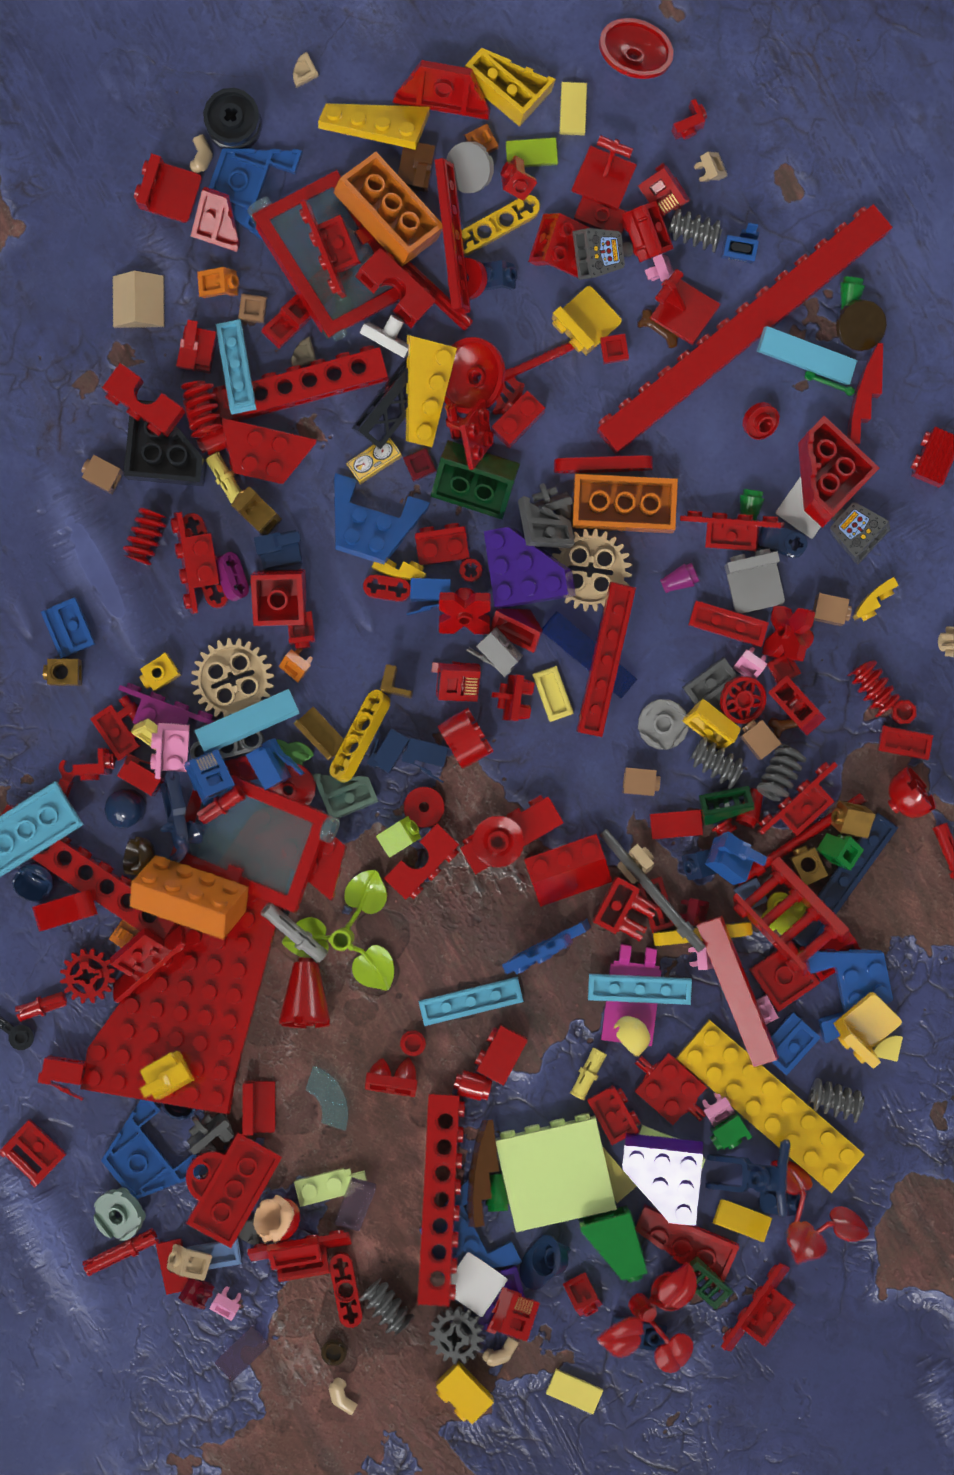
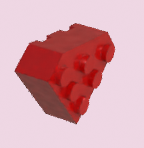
M825 416L798 443L804 511L823 528L880 469Z

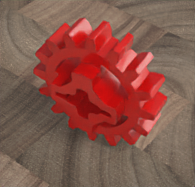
M83 948L80 949V956L73 952L71 953L73 960L66 959L64 961V964L68 967L67 969L60 970V973L66 975V978L60 980V983H67L68 987L64 992L72 991V1000L79 996L81 997L82 1004L86 1003L87 998L93 1004L96 1003V996L103 1000L106 998L104 991L112 992L113 989L109 986V983H114L117 980L111 977V973H114L116 968L109 967L110 959L106 961L103 959L105 952L96 955V948H92L89 954H87L86 949ZM91 959L97 961L103 968L94 966ZM80 961L79 970L76 974H72L74 966ZM87 970L89 973H99V975L90 979V983L88 979H78V977L87 973ZM105 977L103 985L97 990L98 981L100 978ZM78 983L83 986L85 992L80 991L74 984Z

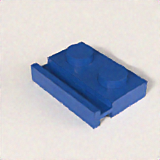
M71 598L41 611L60 659L96 645L77 598Z
M791 1012L771 1034V1039L779 1056L772 1063L785 1075H788L821 1037L796 1014Z

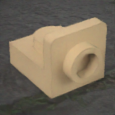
M174 1244L172 1252L168 1257L167 1269L179 1276L205 1281L212 1255Z

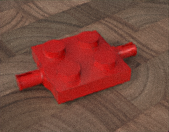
M668 1052L660 1062L653 1066L642 1055L639 1057V1060L637 1059L634 1064L646 1074L643 1081L636 1087L635 1092L669 1123L674 1125L682 1115L688 1112L699 1121L706 1116L705 1112L696 1105V1102L707 1086Z

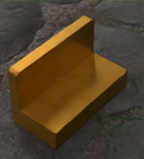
M386 664L380 690L384 693L412 699V691L394 687L398 669L396 666Z
M312 707L293 724L330 761L336 756L344 739Z

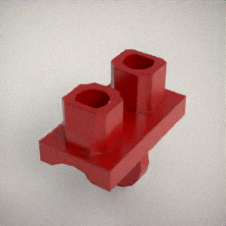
M508 675L507 684L500 683L499 693L492 692L491 697L498 699L497 708L503 709L502 720L518 721V719L530 718L531 706L521 704L522 694H533L534 682L524 679L523 675Z

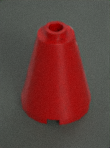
M298 958V962L293 963L279 1017V1025L282 1024L281 1026L307 1028V1026L315 1025V1028L330 1026V1016L319 963L314 962L312 958Z

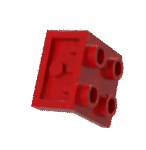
M561 213L543 214L528 262L535 266L551 265L578 278L572 231L590 227Z

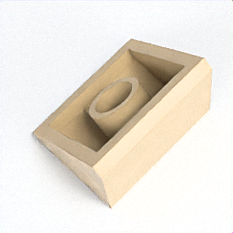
M131 271L113 276L114 328L164 327V276L140 271Z

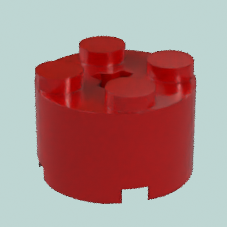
M469 708L464 709L438 726L462 769L494 752L487 739L481 740L485 736L478 723L476 722L472 725V722L476 720Z

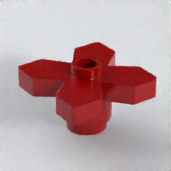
M460 588L456 592H440L439 610L444 614L439 616V633L455 634L465 626L474 634H489L490 617L485 613L490 611L491 594L475 593L470 588Z
M774 606L770 620L776 631L765 639L762 654L780 658L785 653V657L788 659L803 661L806 649L812 645L814 640V634L810 628L813 625L815 612L798 608L792 613V609L788 607Z

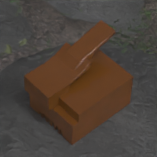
M418 143L416 150L403 147L398 176L411 190L428 193L435 158V146Z

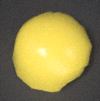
M624 1016L614 1025L615 1029L620 1026L616 1036L631 1053L639 1056L650 1043V1033L646 1025L639 1019Z

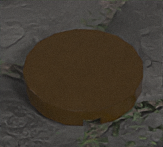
M863 299L851 301L844 306L836 322L837 336L840 341L850 349L857 351L869 350L876 346L885 335L887 327L886 315L881 307L872 301Z

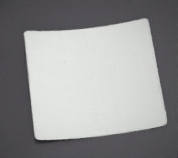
M800 477L777 509L776 514L813 539L821 526L804 511Z
M469 1252L458 1265L457 1274H452V1284H456L455 1299L480 1317L485 1314L507 1282L506 1277Z

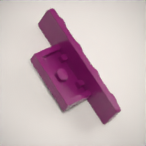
M127 683L126 687L120 685L118 688L120 691L141 698L132 722L134 724L146 719L151 720L156 725L158 723L188 725L190 718L206 724L215 722L212 720L213 715L199 710L198 714H194L188 711L190 707L177 701H175L174 705L164 702L166 697L151 692L150 696L140 693L141 687L131 683Z

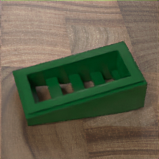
M749 786L699 795L704 825L714 824L755 809ZM743 796L745 803L740 804L738 797ZM733 799L734 805L730 806L729 800ZM723 803L724 807L720 808L719 804Z
M698 1256L689 1263L695 1273L698 1270L702 1272L696 1278L697 1286L695 1293L716 1310L734 1291ZM704 1277L709 1278L702 1286L698 1285ZM714 1282L716 1286L707 1293L705 1290ZM721 1288L724 1292L714 1300L712 1296Z

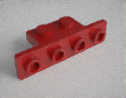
M303 199L300 201L302 209L299 212L304 223H309L312 232L309 233V237L313 246H318L321 253L318 256L319 262L324 271L328 270L331 277L327 280L333 294L337 293L341 298H345L347 295L338 273L361 264L344 219L341 215H338L318 224L310 203Z
M688 510L687 515H680V521L707 523L705 548L757 551L759 527L784 528L785 523L778 522V517L763 516V521L753 520V515L738 514L737 519L727 518L728 513L712 512V517L702 516V511Z
M174 512V518H171V528L173 534L177 533L178 543L175 544L177 559L181 558L183 568L179 569L181 584L186 586L187 594H183L185 609L190 610L191 614H196L198 609L194 588L219 584L211 533L186 537L182 512Z
M824 762L815 770L816 777L811 781L808 779L804 780L796 788L798 793L792 799L789 796L777 805L780 810L773 816L770 813L767 814L758 823L761 826L757 830L759 834H764L779 819L784 822L795 836H798L835 802L819 783L838 766L837 763L831 762L828 764Z
M179 926L164 940L143 928L110 957V965L125 973L113 984V1000L119 1003L125 997L130 996L135 988L142 982H146L150 975L163 967L172 956L183 950L186 945L184 927Z
M336 1230L330 1232L327 1236H305L304 1238L318 1236L323 1261L277 1269L279 1282L330 1274L327 1249L351 1245L352 1241L349 1232ZM287 1239L282 1242L292 1241L293 1239ZM256 1244L253 1248L247 1249L250 1260L269 1259L267 1252L268 1244Z
M780 1262L778 1266L774 1265L767 1274L769 1279L764 1286H759L752 1296L754 1300L749 1307H744L737 1317L739 1321L734 1328L728 1329L722 1338L724 1342L721 1345L724 1350L731 1352L745 1332L763 1346L768 1345L796 1305L776 1289L790 1270V1267Z

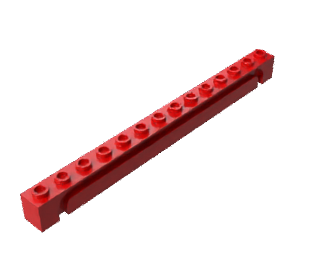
M873 204L868 209L865 206L860 208L853 215L854 220L847 225L843 222L833 231L835 236L830 240L822 239L814 246L816 251L809 257L807 254L801 256L794 263L796 267L792 271L784 270L774 279L777 282L771 288H768L767 285L755 294L757 299L751 304L748 302L742 304L735 311L737 315L733 319L725 318L716 326L717 332L712 336L708 333L697 341L698 347L692 352L689 349L677 358L679 362L671 368L668 365L657 374L658 380L653 384L649 381L638 389L639 395L633 400L628 397L618 406L620 410L612 416L609 413L598 422L600 427L597 433L615 455L761 338L764 327L773 328L863 255L870 247L885 237L893 227Z

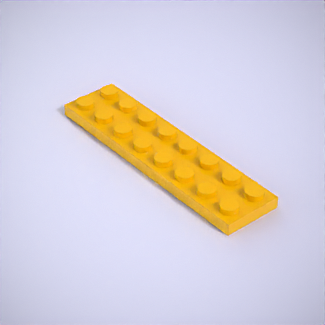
M708 1020L676 1057L678 1061L716 1094H720L721 1098L726 1097L731 1107L777 1147L780 1148L781 1141L789 1140L791 1143L789 1157L830 1193L838 1187L865 1155L810 1106H807L803 1100L762 1065L753 1067L749 1054L712 1021Z

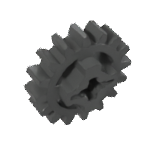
M459 1306L454 1312L453 1308L449 1307L446 1310V1314L441 1311L437 1315L438 1319H434L431 1323L434 1328L431 1329L429 1335L435 1338L430 1344L438 1346L436 1354L441 1352L445 1354L444 1361L451 1357L453 1364H456L461 1358L465 1364L469 1357L474 1359L478 1355L477 1351L480 1352L484 1345L480 1342L485 1340L486 1335L480 1334L485 1326L477 1324L479 1316L474 1318L470 1316L472 1310L469 1309L466 1313H463L462 1306ZM452 1320L451 1326L443 1327L445 1322ZM472 1343L470 1348L462 1350L464 1345Z

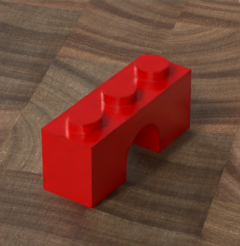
M381 248L367 260L355 276L373 294L385 285L397 289L400 294V302L393 312L411 329L436 302L428 288L416 282L410 271L400 267L393 255L387 251L384 252Z
M119 363L102 387L107 393L105 398L116 406L119 403L123 404L128 408L126 413L135 420L139 421L142 418L148 422L147 428L156 435L160 436L163 433L168 437L186 413L185 410L163 393L154 403H140L137 394L144 381L137 374Z
M438 823L420 841L429 854L427 864L422 868L415 869L401 860L384 878L405 900L409 896L414 899L424 889L421 884L427 878L432 881L440 873L441 869L438 866L444 860L450 862L459 853L456 849L459 844Z

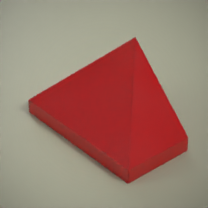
M498 608L495 611L490 627V632L497 627L510 642L532 653L536 651L543 631L530 609Z

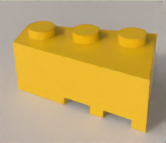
M481 48L465 65V68L473 70L484 97L519 127L552 92L556 80L550 76L547 78L539 75L529 67L523 68L513 64L510 59L484 48Z

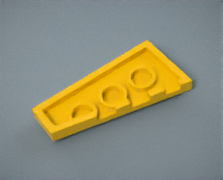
M326 103L318 120V128L416 150L430 115V107Z
M407 335L408 383H406V394H408V407L406 408V441L432 447L457 348Z

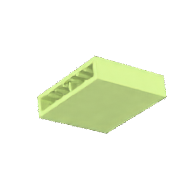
M583 1113L574 1116L575 1120L565 1122L564 1118L550 1121V1126L540 1128L539 1124L525 1127L524 1132L515 1133L514 1130H508L499 1133L500 1137L495 1139L516 1232L617 1209L595 1115L590 1116L589 1113Z

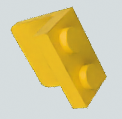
M591 286L585 287L565 307L562 308L560 306L552 315L554 327L561 334L565 333L571 339L569 342L579 353L582 351L586 356L600 344V337L609 336L621 324V318Z
M870 992L833 1024L840 1034L838 1037L840 1043L847 1050L851 1047L854 1050V1056L862 1064L867 1062L874 1069L881 1061L873 1048L898 1028L902 1020L876 993Z

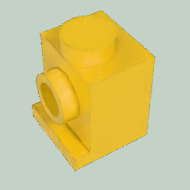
M163 653L160 657L140 669L143 674L139 678L146 689L151 687L156 692L182 675L169 654ZM156 668H160L162 671L161 676L158 678L153 676V671Z

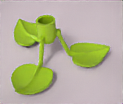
M367 870L355 876L345 889L344 897L346 904L357 908L345 927L339 928L330 936L326 935L327 929L325 924L317 918H303L296 924L305 932L309 931L312 934V938L324 949H327V951H329L328 940L332 947L338 951L348 948L350 951L361 953L362 955L356 957L352 964V973L355 979L364 986L387 991L390 989L394 978L392 956L380 945H372L366 952L364 949L354 946V933L350 930L361 910L367 914L377 913L385 906L387 901V890L379 872ZM287 936L284 937L282 944L289 951L300 957L311 958L302 949L298 950L294 946L295 943Z

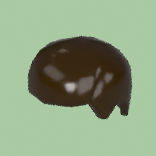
M138 836L135 839H129L123 858L125 874L138 875L156 855L154 845L149 839Z

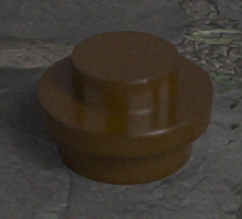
M337 1339L328 1340L321 1350L322 1359L331 1366L341 1364L347 1355L345 1344Z

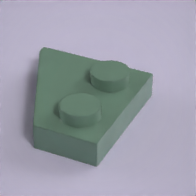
M313 775L331 821L379 802L369 777L356 776L352 777L348 782L342 783L330 775Z

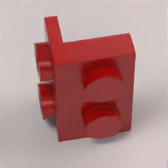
M98 748V764L72 765L73 775L80 776V780L84 781L100 780V775H111V769H115V755L111 754L110 749Z
M611 1085L587 1099L611 1145L625 1139L626 1133H635V1135L639 1133L637 1126L641 1123L634 1110L630 1113L625 1106L628 1099L622 1088L616 1090L615 1086Z

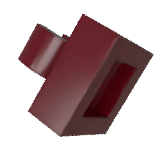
M693 898L681 900V904L687 905L688 909L686 914L679 915L685 922L689 921L691 925H697L706 921L710 902Z
M189 1278L178 1298L185 1304L204 1310L206 1308L205 1303L209 1297L213 1296L212 1291L215 1287L210 1282Z

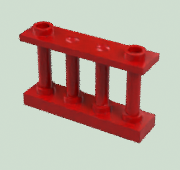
M778 857L771 863L772 877L745 900L736 893L733 896V908L740 917L744 918L746 916L787 959V966L795 974L799 972L804 977L807 974V966L804 963L831 939L835 940L837 938L843 943L849 938L850 929ZM784 883L790 890L789 895L761 919L752 907L778 884L782 885ZM796 902H802L808 908L806 910L807 913L778 937L769 925ZM819 920L825 926V931L796 955L786 944L811 922Z

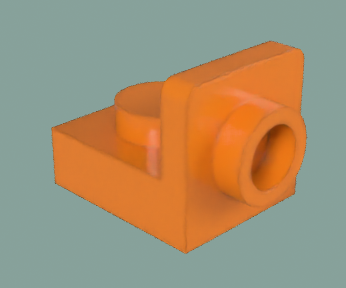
M220 267L197 272L199 297L209 298L220 295H238L239 278L235 270Z

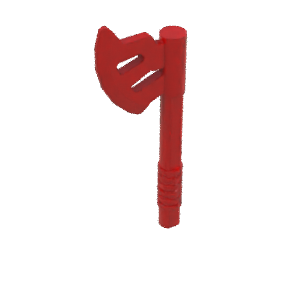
M570 342L505 370V381L511 385L515 392H510L504 383L501 393L507 397L508 402L504 403L499 395L496 400L497 405L492 413L494 415L501 414V410L510 401L514 404L521 397L524 383L518 382L514 377L574 350Z

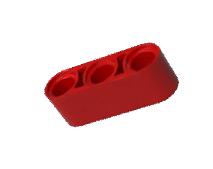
M91 889L32 907L39 932L98 914Z

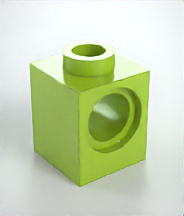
M409 816L376 836L389 858L422 838L417 824L410 820Z

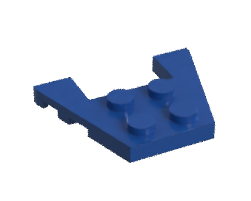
M222 148L209 188L228 194L234 220L263 241L255 228L257 223L253 219L252 214L255 211L269 168L272 166L296 174L303 154L302 150L280 151V149ZM270 220L272 225L276 229L278 223L276 221Z
M335 473V550L384 565L403 542L409 531L416 526L421 516L425 515L428 511L430 502L408 496L401 518L350 503L357 480Z
M585 919L579 922V924L565 929L555 936L514 955L502 964L506 974L512 971L519 974L537 962L539 964L550 959L559 950L569 946L573 942L572 938L585 933L591 926L588 920Z
M818 950L806 961L808 971L811 974L835 968L843 1012L818 1019L822 1039L825 1043L840 1036L833 1023L870 992L876 993L886 1004L893 1000L885 956L881 950Z
M141 1099L101 1160L123 1188H126L136 1199L186 1181L187 1168L190 1162L197 1156V1153L195 1155L192 1154L176 1168L172 1167L141 1128L142 1125L160 1112L161 1108L156 1102ZM203 1164L197 1165L193 1170V1175L196 1177L207 1173V1166Z
M468 1179L461 1186V1195H456V1205H460V1219L455 1221L454 1231L459 1232L458 1247H453V1258H457V1267L468 1252L492 1268L522 1263L512 1240L487 1252L475 1227L468 1226V1213L464 1207L467 1204ZM449 1199L441 1207L447 1206ZM437 1218L434 1222V1228L437 1232L444 1233L448 1228V1224L445 1219ZM438 1244L433 1247L432 1252L437 1259L445 1258L446 1248L443 1245Z

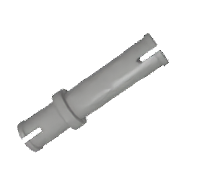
M270 902L266 904L260 913L292 940L298 950L302 949L316 963L324 959L328 952L327 949H324L316 942L309 931L305 932L274 904Z

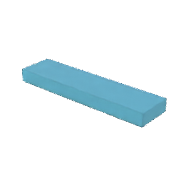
M241 320L216 324L231 415L256 410Z
M768 326L763 328L757 348L759 353L845 385L850 384L857 360Z
M289 689L201 727L195 730V733L204 753L208 754L300 713Z
M589 973L588 1000L691 1005L692 979Z
M513 977L418 1002L424 1026L524 1001L518 977Z

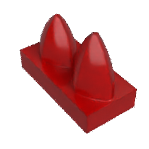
M409 1057L406 1058L399 1065L393 1077L387 1062L381 1058L373 1064L369 1073L367 1072L365 1090L415 1097L418 1080H416V1070L413 1062Z

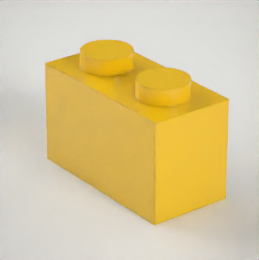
M460 1361L453 1364L436 1381L437 1395L445 1403L450 1401L456 1408L454 1412L464 1422L468 1420L473 1424L494 1403V1396Z

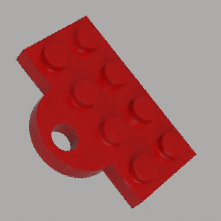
M236 1132L225 1154L217 1151H207L197 1155L190 1162L186 1171L187 1187L192 1196L198 1200L186 1224L232 1248L281 1161L282 1156L239 1132ZM199 1164H203L208 1168V1173L203 1178H196L193 1175L194 1168Z

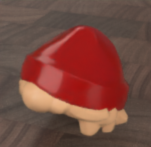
M275 1195L272 1199L261 1201L259 1207L256 1208L253 1221L254 1229L265 1243L267 1241H285L297 1231L300 1222V1211L292 1200Z

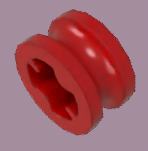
M466 559L460 565V576L466 582H476L482 575L481 564L475 559ZM467 564H470V567L472 564L477 566L475 570L477 575L475 577H472V575L467 577L465 575V566Z
M728 818L714 826L711 830L717 832V837L722 836V833L733 832L737 829V826L731 824L732 818Z

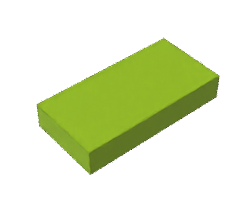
M556 138L506 141L507 162H510L516 155L524 160V167L558 165Z

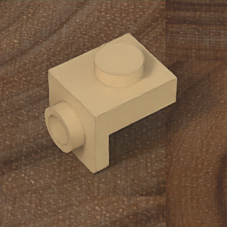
M637 844L629 851V855L641 870L647 874L653 868L654 863L652 860L654 857L647 848H641ZM619 862L617 865L618 869L631 884H635L637 882L636 878L622 862Z

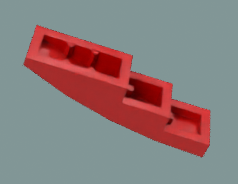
M321 268L308 282L324 306L335 294L332 293L327 281L331 278L328 270L324 271ZM348 269L338 273L342 285L353 275ZM296 294L262 328L261 332L280 349L312 317Z
M878 343L874 347L863 369L854 394L847 437L857 447L860 445L861 423H868L871 420L872 398H879L882 394L883 343Z

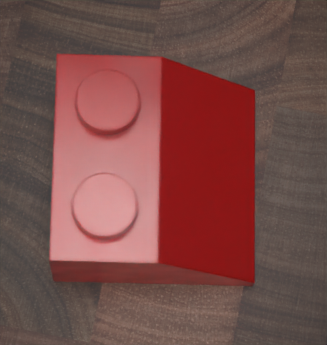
M305 569L254 571L250 575L253 626L305 624Z

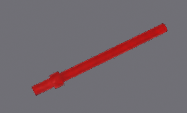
M859 793L847 802L861 805L866 800ZM832 812L767 855L765 866L754 861L747 881L754 876H761L776 858H783L829 827L832 822ZM746 882L739 883L738 886L740 887Z

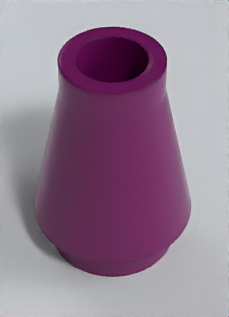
M684 563L669 575L660 579L665 593L693 587L695 583L700 581L692 563L687 565Z

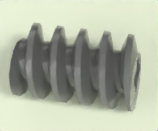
M678 208L674 213L668 234L670 235L673 232L674 241H677L682 235L683 244H686L692 238L693 247H696L702 241L703 250H706L711 244L712 253H715L722 229L720 227V220H716L712 226L710 217H707L702 223L701 214H697L692 220L691 211H687L683 217L681 208Z
M703 737L695 747L689 760L694 759V768L703 764L702 773L711 769L712 779L720 774L719 783L721 784L728 779V788L731 789L745 766L742 767L743 759L738 758L733 762V753H729L724 757L725 748L722 747L715 751L716 743L712 742L707 746L708 738Z
M780 744L779 748L775 750V756L770 760L771 765L766 767V774L761 777L762 783L757 785L759 793L777 802L781 801L780 796H789V793L784 788H793L794 785L789 779L797 780L798 778L793 770H802L801 765L797 762L805 763L807 760L798 750L784 744Z
M816 1078L810 1089L807 1106L813 1102L814 1111H817L823 1105L824 1114H827L830 1108H833L834 1117H837L840 1111H843L844 1120H847L849 1115L853 1114V1122L857 1123L863 1110L865 1096L863 1095L862 1097L860 1090H855L852 1094L850 1087H846L842 1091L840 1084H836L832 1089L830 1081H826L822 1086V1079Z
M380 1278L363 1292L359 1301L368 1299L369 1302L365 1307L366 1310L374 1307L375 1311L372 1317L382 1316L378 1324L381 1326L388 1323L385 1333L394 1331V1335H397L414 1320L415 1316L414 1314L406 1315L408 1311L407 1306L399 1308L402 1300L400 1298L392 1300L395 1291L385 1292L389 1285L387 1282L379 1284L382 1279Z

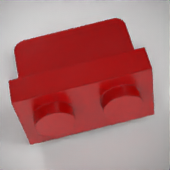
M151 153L150 159L145 160L143 164L142 175L144 177L142 184L136 186L134 199H136L139 209L187 223L202 182L200 174L166 164L161 156Z

